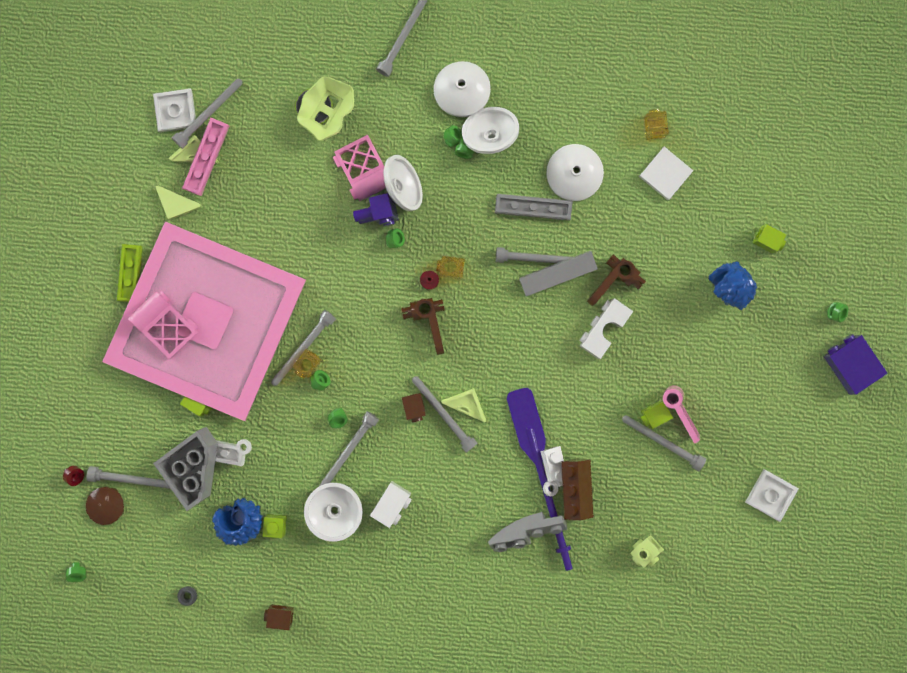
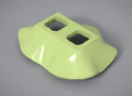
M321 77L303 95L301 107L297 115L298 123L307 129L318 141H324L336 135L342 129L343 117L354 108L353 88L331 77ZM330 95L339 100L334 109L325 105V101ZM319 112L329 116L325 125L315 121Z

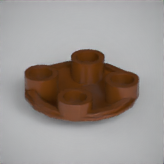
M97 488L87 498L86 512L89 518L97 524H112L124 514L123 498L116 488Z

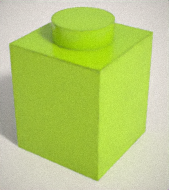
M765 224L760 227L753 244L773 254L784 248L786 244L784 239L787 234Z
M184 397L180 405L198 416L208 415L212 410V407L188 397Z
M661 400L642 410L643 416L640 417L645 427L649 426L651 429L673 419L668 407Z
M267 514L264 517L262 537L283 538L286 535L287 515Z

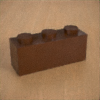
M591 459L561 461L564 519L581 521L593 518Z

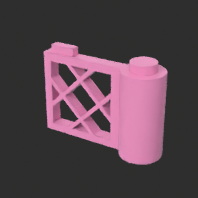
M368 135L334 152L336 156L333 159L338 168L342 166L352 186L350 192L354 200L359 199V201H362L386 188L383 177L384 165ZM365 142L370 146L367 154L358 151L359 146ZM345 152L353 153L350 162L342 160L340 155ZM356 154L366 157L363 166L354 164ZM369 158L377 160L379 166L373 169L366 167ZM352 167L362 169L360 176L354 179L351 178L350 172Z
M156 291L128 319L168 359H171L198 333L196 330L198 326L191 319L187 321L168 302L170 298L163 291L160 293ZM169 311L176 316V324H165V315ZM154 326H162V338H154L148 331ZM165 326H176V338H164ZM179 326H186L192 332L187 338H178ZM164 340H176L175 349L171 353L164 348Z
M675 385L669 386L663 395V402L667 407L675 408L695 444L700 441V434L682 404L683 390Z

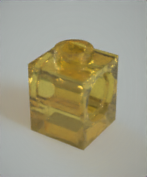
M660 109L650 110L644 117L646 140L665 138L669 134L666 111H660Z
M442 256V259L437 261L436 271L440 272L439 275L441 277L462 279L465 259ZM447 263H454L456 269L453 272H447L445 270Z
M306 348L292 368L296 370L294 373L300 378H310L323 359ZM307 359L312 364L308 371L302 367L303 361Z

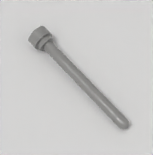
M428 0L418 1L387 58L379 62L376 70L386 77L390 76L393 70L392 63Z
M236 79L183 132L176 133L172 140L183 149L188 144L189 137L242 85V80Z
M497 247L495 261L498 263H504V261L508 260L559 263L572 257L508 252L505 248Z
M324 309L320 314V322L272 379L271 383L273 386H277L325 326L328 327L335 322L336 318Z
M413 377L412 382L462 441V449L467 453L478 444L474 438L467 437L419 377Z
M366 411L362 417L363 424L319 486L330 483L366 431L375 426L379 421L375 415Z
M627 415L622 417V421L689 461V464L692 465L691 468L699 472L704 466L706 458L703 456L690 454Z
M90 466L87 471V481L89 482L103 479L171 489L165 480L102 472V469Z

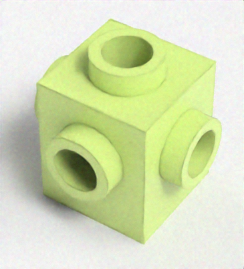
M650 535L644 541L640 539L632 546L634 550L631 552V555L633 556V561L638 566L645 568L649 564L652 567L660 560L657 556L664 549Z

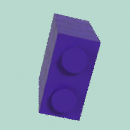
M851 334L843 339V344L831 347L827 350L828 354L823 356L849 395H857L888 374L862 335Z

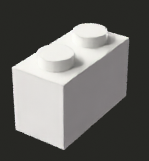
M391 481L370 516L389 528L392 524L396 526L401 518L399 514L401 509H406L412 500L409 498L411 493Z

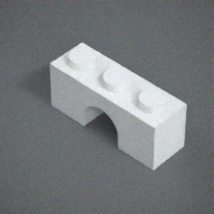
M615 298L604 303L601 308L603 312L600 317L596 316L590 324L592 326L589 333L585 332L579 340L582 342L580 347L597 359H601L611 345V342L603 336L604 326L607 323H612L621 328L633 313L631 309Z

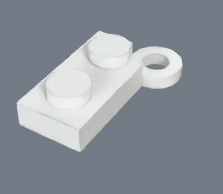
M246 439L238 441L237 444L217 441L215 461L243 466L245 455L250 453L252 445ZM242 444H245L247 447L245 451L241 448Z
M560 446L541 451L548 480L543 486V491L547 496H555L558 492V487L563 486L561 461H564ZM550 485L553 487L552 492L548 490Z

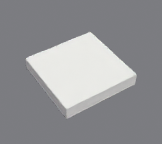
M191 89L153 94L158 132L186 129L196 119Z
M663 147L639 177L666 200H669L693 170L667 148Z
M763 469L745 503L781 522L799 488Z

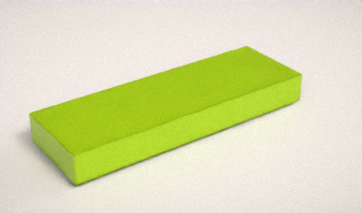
M122 244L116 301L129 302L140 279L143 246Z

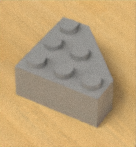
M207 427L196 431L153 463L186 511L192 509L211 495L218 442Z

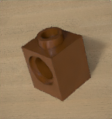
M421 393L402 397L406 419H411L412 423L423 420L422 416H426Z
M271 604L264 613V621L267 622L266 628L289 631L292 627L294 607Z

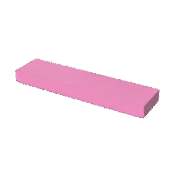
M210 118L182 189L202 196L229 129L228 124Z

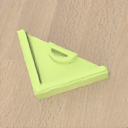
M196 135L187 141L188 144L183 149L179 148L169 159L172 162L192 163L201 143Z
M155 186L168 220L202 208V205L163 187Z
M474 388L441 401L444 405L482 422H486Z

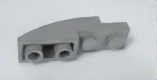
M543 512L511 523L495 534L488 543L496 552H504L508 548H524L525 545L531 544L530 537L538 538L542 537L543 534H559L563 530H568L567 522L563 516L546 518Z

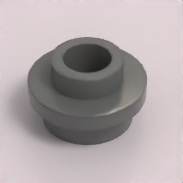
M191 586L181 588L177 595L178 601L184 606L192 605L197 600L196 590ZM186 592L190 593V599L185 597Z

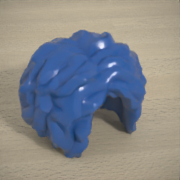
M738 261L723 264L710 274L708 278L715 286L714 294L721 298L725 305H731L739 310L746 308L747 304L756 295V282L752 279V275Z
M238 498L234 501L233 507L226 505L222 509L219 508L213 515L212 521L215 525L216 536L225 542L226 545L241 546L249 540L255 539L259 534L262 525L261 518L263 516L260 515L259 505L255 506L251 500L247 501L245 498L240 500Z

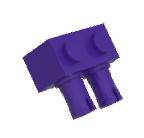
M388 193L370 197V206L368 208L353 211L355 222H359V224L375 221L383 225V227L394 225L395 221H399L396 204Z

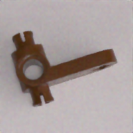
M613 254L605 263L612 268L611 272L587 302L594 306L615 279L622 281L628 287L632 284L637 290L643 286L642 284L646 280L639 276L641 271L632 262L625 258L620 260ZM621 266L628 268L629 273L627 276L620 273Z
M432 298L410 302L409 307L401 308L402 313L408 312L407 314H402L403 319L413 318L414 321L429 318L437 355L444 354L436 312L445 311L444 306H439L443 305V300L433 301ZM422 304L430 306L431 309L428 314L420 312L419 309Z

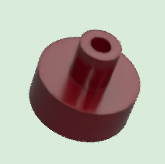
M428 270L422 273L420 283L423 288L433 290L439 284V277L436 272Z
M70 466L65 469L63 480L70 486H77L84 479V471L78 466Z

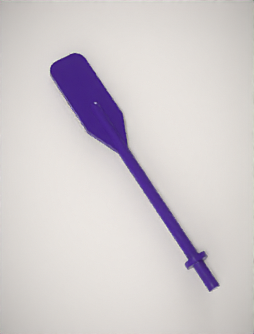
M521 388L508 393L507 403L519 445L535 464L543 490L544 484L548 481L541 451L545 450L546 438L533 393L529 388ZM543 491L550 518L558 517L553 497L547 496ZM563 532L555 534L559 546L555 549L556 553H561L565 571L571 570L573 567L568 553L571 550V546L566 545Z

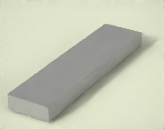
M506 194L496 195L495 214L571 220L572 201Z
M590 250L522 276L519 280L525 296H529L598 268Z

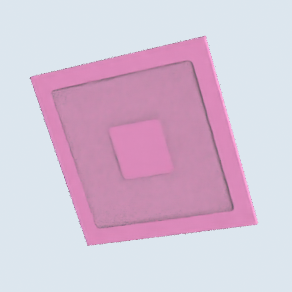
M165 222L102 362L246 421L306 280ZM156 291L159 293L163 291L170 298L168 302L187 321L191 319L198 326L196 329L198 333L171 359H168L128 319ZM171 311L165 315V324H176V316ZM154 326L148 331L154 338H162V326ZM165 326L164 338H176V326ZM179 326L178 338H187L192 332L186 326ZM164 340V348L171 353L175 349L176 340Z

